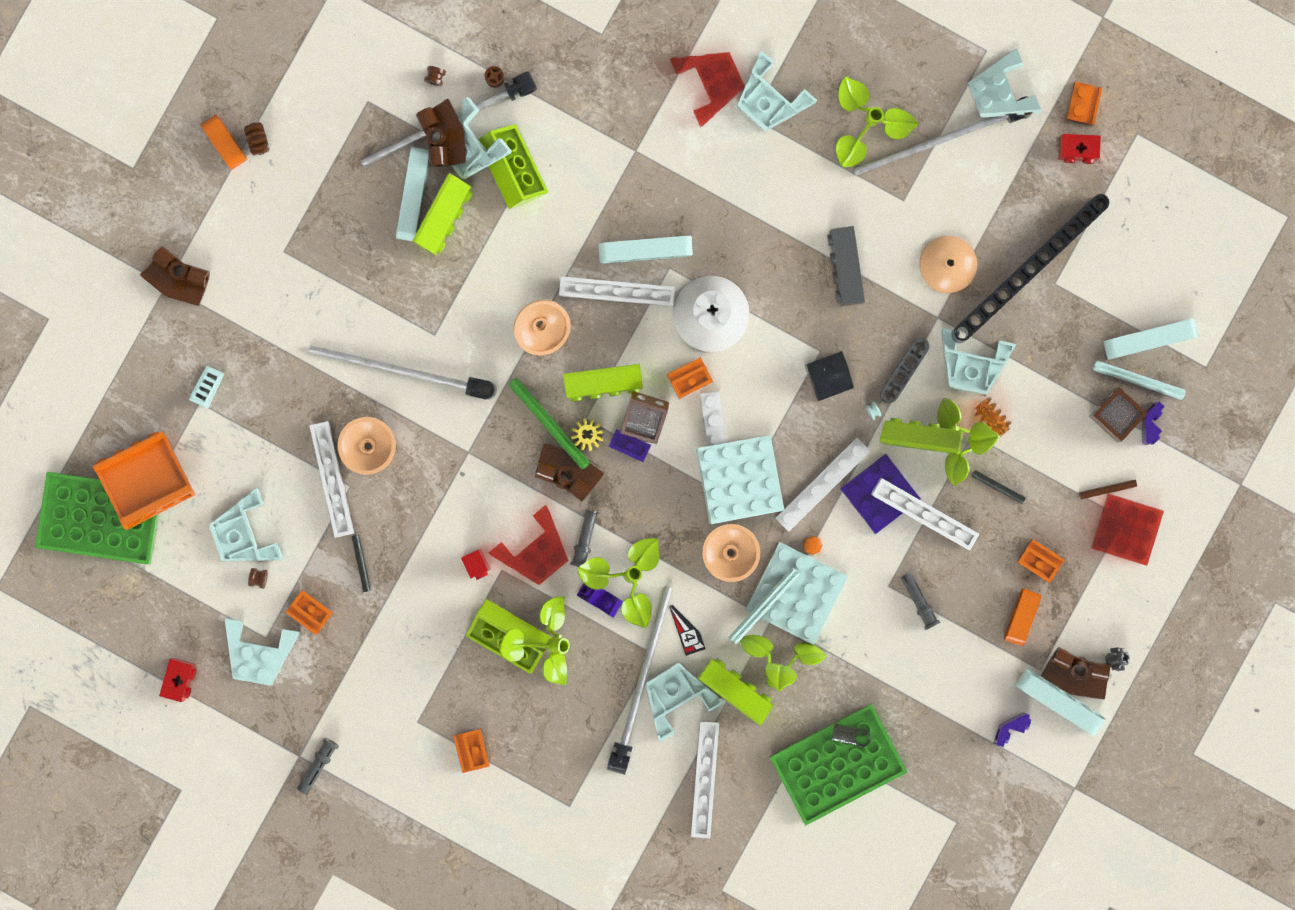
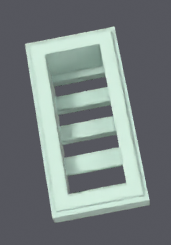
M206 366L189 400L209 408L224 373ZM208 373L217 376V379L214 380L208 377ZM207 380L214 383L213 387L205 384L204 381ZM204 387L210 390L209 394L202 391L201 388ZM198 394L207 397L206 400L198 398Z

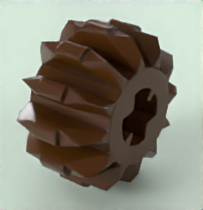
M254 122L245 126L244 131L251 154L254 156L269 152L270 148L263 124Z

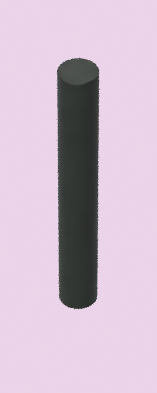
M977 470L972 474L973 478L1021 504L1026 499V497Z
M354 535L351 537L363 592L371 591L359 535Z

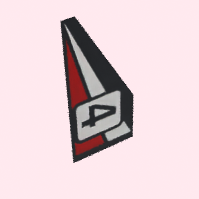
M670 605L669 607L685 655L705 650L700 632L673 605Z

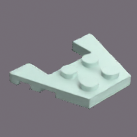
M1018 49L1013 50L968 82L980 117L1005 116V114L1012 113L1024 115L1027 112H1034V114L1042 113L1036 95L1019 101L1015 100L1005 75L1006 72L1023 67Z
M761 51L737 107L766 132L814 105L817 99L804 89L792 103L786 100L762 78L773 66L774 61Z
M465 97L462 102L464 105L461 111L457 113V116L464 129L466 163L451 165L461 179H467L512 152L503 139L499 138L486 150L467 126L471 119L479 112V109L470 98Z
M943 328L941 334L948 388L987 396L1016 344L999 340L995 358L991 359L956 351L957 343L951 337L952 330Z
M254 489L249 495L209 525L221 561L283 559L278 543L258 549L247 519L246 511L264 505L259 489Z
M226 618L225 626L233 679L271 686L293 648L295 641L298 639L300 632L282 629L279 648L240 641L244 621Z
M680 663L646 682L657 736L660 742L675 733L665 715L696 696H700L709 712L724 704L722 699Z

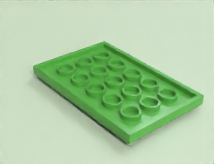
M47 472L35 548L151 565L158 514L125 530L100 479Z
M872 703L769 756L805 826L908 773Z

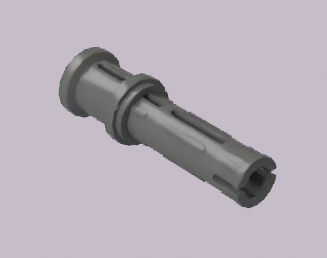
M586 509L578 545L574 546L575 554L573 561L570 562L572 566L580 567L586 562L588 553H591L589 544L598 514L596 511H593L591 518H589L591 510Z
M912 572L901 577L918 609L917 615L921 617L925 624V630L941 623L934 615L932 605H928Z
M328 738L323 739L324 743L320 750L314 754L315 760L297 787L298 791L308 795L325 764L330 763V757L335 749L339 748V745Z

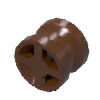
M428 66V74L424 78V82L435 86H442V78L445 76L446 71L435 66Z
M492 66L486 70L485 80L487 84L492 88L500 87L503 84L504 74L499 67Z
M251 568L248 586H259V588L264 589L267 583L268 570L258 571L256 568Z

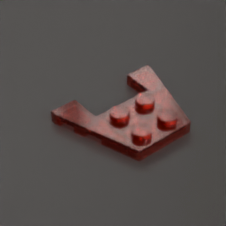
M730 52L670 58L676 75L695 68L711 103L693 111L700 128L745 88Z
M547 505L543 506L533 515L545 532L514 557L503 542L499 543L489 552V555L538 585L569 561Z

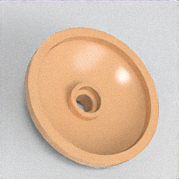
M943 236L933 240L925 247L920 258V272L924 281L932 289L942 293H955L966 288L974 279L977 271V258L974 250L966 241L954 236ZM952 260L953 266H948L947 261Z
M537 300L526 305L518 313L514 322V336L519 346L526 352L534 355H547L558 350L566 342L570 333V319L567 312L558 303L550 300ZM538 321H542L540 325H536Z
M361 417L351 421L343 428L338 439V453L342 462L353 472L364 475L375 474L385 469L392 461L396 450V441L391 429L381 420L372 417ZM366 443H371L372 448L370 450L365 448Z
M736 524L722 525L714 529L707 536L702 550L703 561L708 571L716 578L727 582L740 581L747 578L756 569L760 560V546L754 534L747 528ZM729 549L734 550L733 556H728L727 551Z

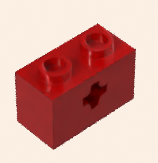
M1062 134L1059 136L1058 160H1064V163H1075V160L1083 161V164H1094V161L1100 159L1101 135ZM1080 146V149H1083V151L1079 153V150H1075V148Z
M481 549L461 557L470 579L475 577L476 580L487 576V571L491 570Z
M177 658L169 659L159 696L178 702H184L188 699L192 689L189 687L190 682L195 679L197 669H194L196 664ZM180 677V680L183 681V683L179 685L178 681L176 680V678Z

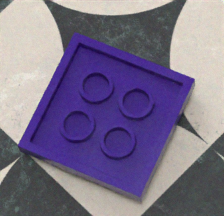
M884 454L840 488L874 534H877L903 514V512L871 495L880 478L921 500L887 454Z

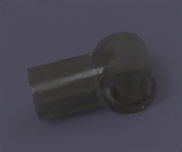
M835 723L832 740L865 747L870 743L871 736L865 728ZM861 732L867 735V740L864 742H859L856 739L857 735Z

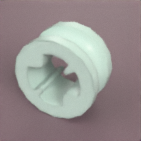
M874 401L871 402V405H865L872 420H875L876 416H882Z

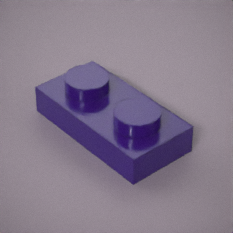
M616 429L608 447L644 462L651 445L637 438L621 434L620 430Z

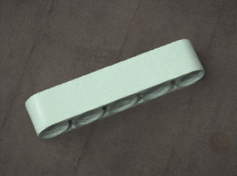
M411 147L396 239L413 241L419 230L430 165L429 149Z
M691 236L598 244L599 261L602 264L693 256Z
M1193 318L1103 341L1107 359L1110 360L1199 336Z
M1026 668L1015 684L1020 690L1093 736L1096 735L1106 720L1098 712L1030 669Z

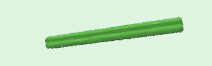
M518 378L513 379L509 383L510 388L581 469L586 468L590 461Z

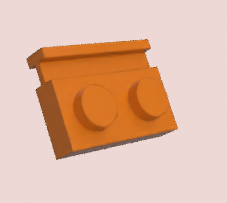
M1075 82L1066 120L1093 126L1102 87Z
M701 357L667 374L679 399L713 382Z
M1031 539L1017 563L1046 582L1051 583L1065 560L1034 539Z
M301 590L285 613L317 635L334 612L307 592Z
M481 728L453 735L462 773L490 767Z

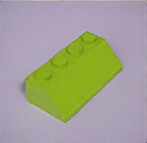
M516 124L489 131L478 139L486 150L498 138L503 139L512 151L509 155L488 166L509 209L522 206L549 193Z
M450 173L447 175L413 239L416 246L437 256L438 252H443L446 243H444L446 237L452 235L455 229L453 224L456 219L459 220L461 218L465 202L469 203L473 196L471 186Z
M640 364L563 374L566 397L571 399V402L582 401V397L590 396V399L602 398L601 394L608 393L609 397L620 396V392L628 391V394H632V391L640 393L639 389H643Z
M891 418L890 421L885 420L879 442L885 445L960 455L964 432L959 431V427L948 426L947 429L940 428V424L929 423L928 426H922L919 421L910 420L908 424L902 423V419Z
M487 599L476 614L465 635L502 657L499 650L501 640L510 629H518L523 633V643L547 644V641L552 638L545 632ZM523 647V657L518 661L509 662L532 674L547 648Z
M711 658L698 675V679L761 726L773 708V705L770 703L772 699L764 693L759 695L755 691L757 688L747 681L746 684L740 680L742 676L733 669L731 672L725 669L726 664L720 659L714 660Z

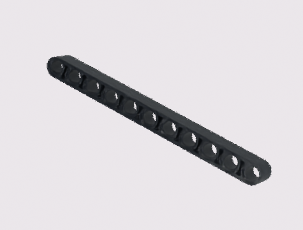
M1098 194L1079 210L952 330L951 337L953 341L964 343L1109 207L1108 197L1104 194ZM1095 200H1100L1103 203V208L1096 207ZM1081 214H1088L1089 221H1084ZM1068 226L1075 228V234L1068 232ZM1054 239L1061 240L1062 247L1055 246ZM1040 252H1046L1048 260L1041 259ZM1026 265H1032L1034 273H1029L1026 270ZM1013 277H1017L1020 279V286H1015L1013 284ZM999 290L1006 292V299L999 297ZM985 303H990L993 306V312L985 310ZM972 316L978 317L979 325L971 323ZM958 329L965 331V338L958 337Z

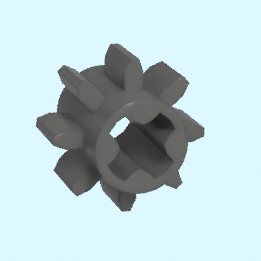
M1110 648L1111 653H1107L1105 658L1106 664H1111L1110 668H1112V671L1125 670V665L1130 663L1128 652L1124 651V648Z

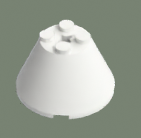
M704 276L691 281L680 291L674 303L673 320L678 334L687 344L700 351L718 352L733 346L743 336L749 322V306L745 295L736 284L723 277ZM710 308L716 310L715 315L711 316V313H707V310Z

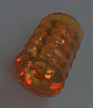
M987 397L972 409L977 410L974 416L981 415L982 417L979 422L986 421V424L1001 437L1010 429L1011 421L1004 422L1006 415L999 416L1002 410H994L997 404H989L992 398Z

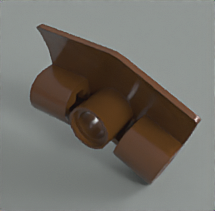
M447 98L433 108L428 107L419 111L416 116L428 141L430 167L466 163L464 129L450 100ZM439 132V133H440V138H439V140H438V141H433V140H432L433 134Z
M160 247L152 257L153 262L140 276L166 297L199 306L210 278V271L184 264L166 248ZM182 266L183 273L177 276L176 269Z
M549 444L543 445L535 472V478L554 483L561 489H566L581 502L584 501L604 475L591 463L586 468L581 469L564 449ZM561 475L567 476L569 480H563Z
M1058 647L1043 670L1041 677L1069 694L1105 699L1111 664L1088 661L1084 657H1077ZM1082 666V667H1084L1085 669L1082 670V671H1079V670L1076 669V667Z

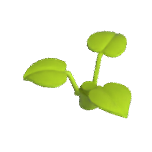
M847 76L843 78L838 90V100L841 107L848 112H853L857 108L860 111L867 112L865 115L867 125L857 139L851 135H845L836 143L835 152L839 164L842 167H853L863 161L867 154V146L859 141L870 126H875L881 121L882 124H885L884 131L886 135L894 140H900L909 135L919 123L912 115L902 109L891 108L884 114L879 107H861L869 101V91L864 84Z
M943 398L937 413L938 424H940L941 428L947 429L948 426L959 427L957 424L961 421L959 407L948 398ZM983 422L975 423L971 430L959 427V431L970 434L968 442L971 448L962 451L960 455L948 454L946 457L945 472L947 478L954 486L963 482L969 473V463L963 455L971 451L977 455L985 454L1000 437L999 434Z
M648 538L634 543L629 548L628 559L635 563V565L624 572L609 574L610 566L608 562L600 557L587 560L577 569L582 582L591 589L601 590L606 588L609 583L608 578L623 576L626 582L632 583L631 598L623 601L621 613L626 621L642 628H646L650 622L652 613L651 602L642 593L634 597V592L638 585L637 581L642 578V571L653 570L659 562V541L655 538Z
M560 596L547 600L542 605L539 613L541 624L547 625L546 630L555 637L550 638L547 644L523 643V633L518 629H510L504 634L499 650L504 659L518 661L524 655L523 647L547 648L552 653L549 654V658L544 661L542 666L544 678L551 683L567 685V665L564 654L568 652L570 644L567 639L561 638V634L553 631L561 628L565 619V597Z
M746 635L739 641L743 650L750 656H767L768 664L765 667L766 683L770 687L775 688L777 692H780L796 681L797 674L790 668L796 659H799L804 665H816L826 658L825 653L813 644L804 642L794 647L796 655L787 666H783L782 664L771 663L770 651L773 650V644L767 638L760 635Z

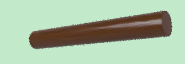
M1130 480L1079 492V496L1082 500L1137 487L1136 480Z

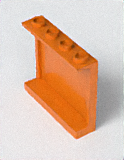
M163 431L154 432L148 436V439L136 441L131 444L130 448L118 450L113 454L114 456L108 459L102 458L96 462V465L92 466L125 530L196 495Z

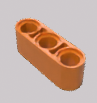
M217 114L200 125L231 170L248 160Z
M1022 588L1005 632V641L1021 647L1024 646L1040 604L1041 594Z

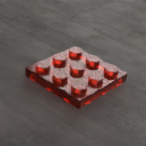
M1107 494L1091 549L1147 566L1164 511Z

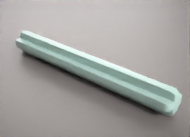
M1100 361L1094 363L1093 370L1180 400L1185 396L1184 389Z
M791 568L733 631L729 636L733 643L737 644L799 576V573L794 568Z

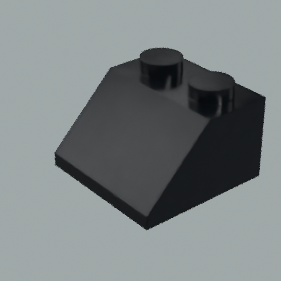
M842 351L805 365L818 401L854 388Z

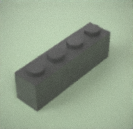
M854 226L831 229L829 231L830 234H827L828 246H832L833 252L830 253L831 265L835 266V272L832 275L834 284L837 283L838 291H835L836 302H840L841 307L863 304L865 298Z

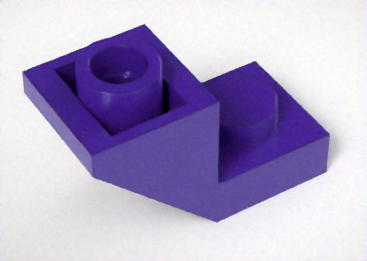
M1160 401L1155 402L1146 411L1148 414L1142 419V443L1144 445H1154L1160 439L1159 434L1162 430L1151 421L1152 419L1154 421L1163 414L1161 410L1165 406Z
M584 583L577 593L578 597L613 618L623 603L621 599L604 589H591Z
M1022 712L999 724L993 743L1004 747L1005 743L1007 744L1010 739L1011 733L1009 729L1024 733L1025 729L1028 730L1031 724L1030 715Z

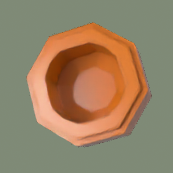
M810 536L805 539L803 547L805 552L814 555L820 552L822 543L819 538Z

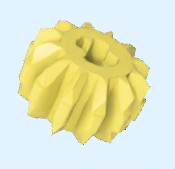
M584 418L583 426L580 422L576 423L580 428L579 430L572 428V431L578 433V435L571 437L572 439L579 438L575 442L576 446L581 442L583 443L581 450H584L586 444H588L589 451H592L591 444L593 443L598 448L599 444L596 442V439L603 441V438L598 437L597 434H603L604 431H596L601 425L598 423L593 427L594 419H591L590 424L587 425V420ZM584 430H591L593 432L591 434L593 437L590 440L589 438L584 439L582 437Z

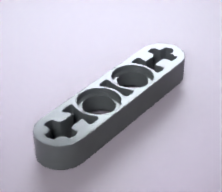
M918 338L912 342L881 390L880 397L883 402L892 403L897 400L929 350V343L926 339ZM923 342L925 350L918 352L917 355L921 356L918 359L916 355L910 354V351L912 350L914 353L917 350L916 343ZM911 357L915 360L913 368L906 367V358ZM897 373L904 375L905 381L903 384L895 382L894 377ZM891 382L895 387H898L900 389L899 391L895 389L892 393L894 398H889L887 400L885 398L886 394L884 392L891 390V388L893 387L889 386Z

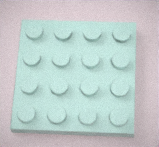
M771 435L696 448L709 524L784 511Z
M779 542L745 611L751 613L791 568H794L799 573V576L763 614L761 619L814 645L848 576Z

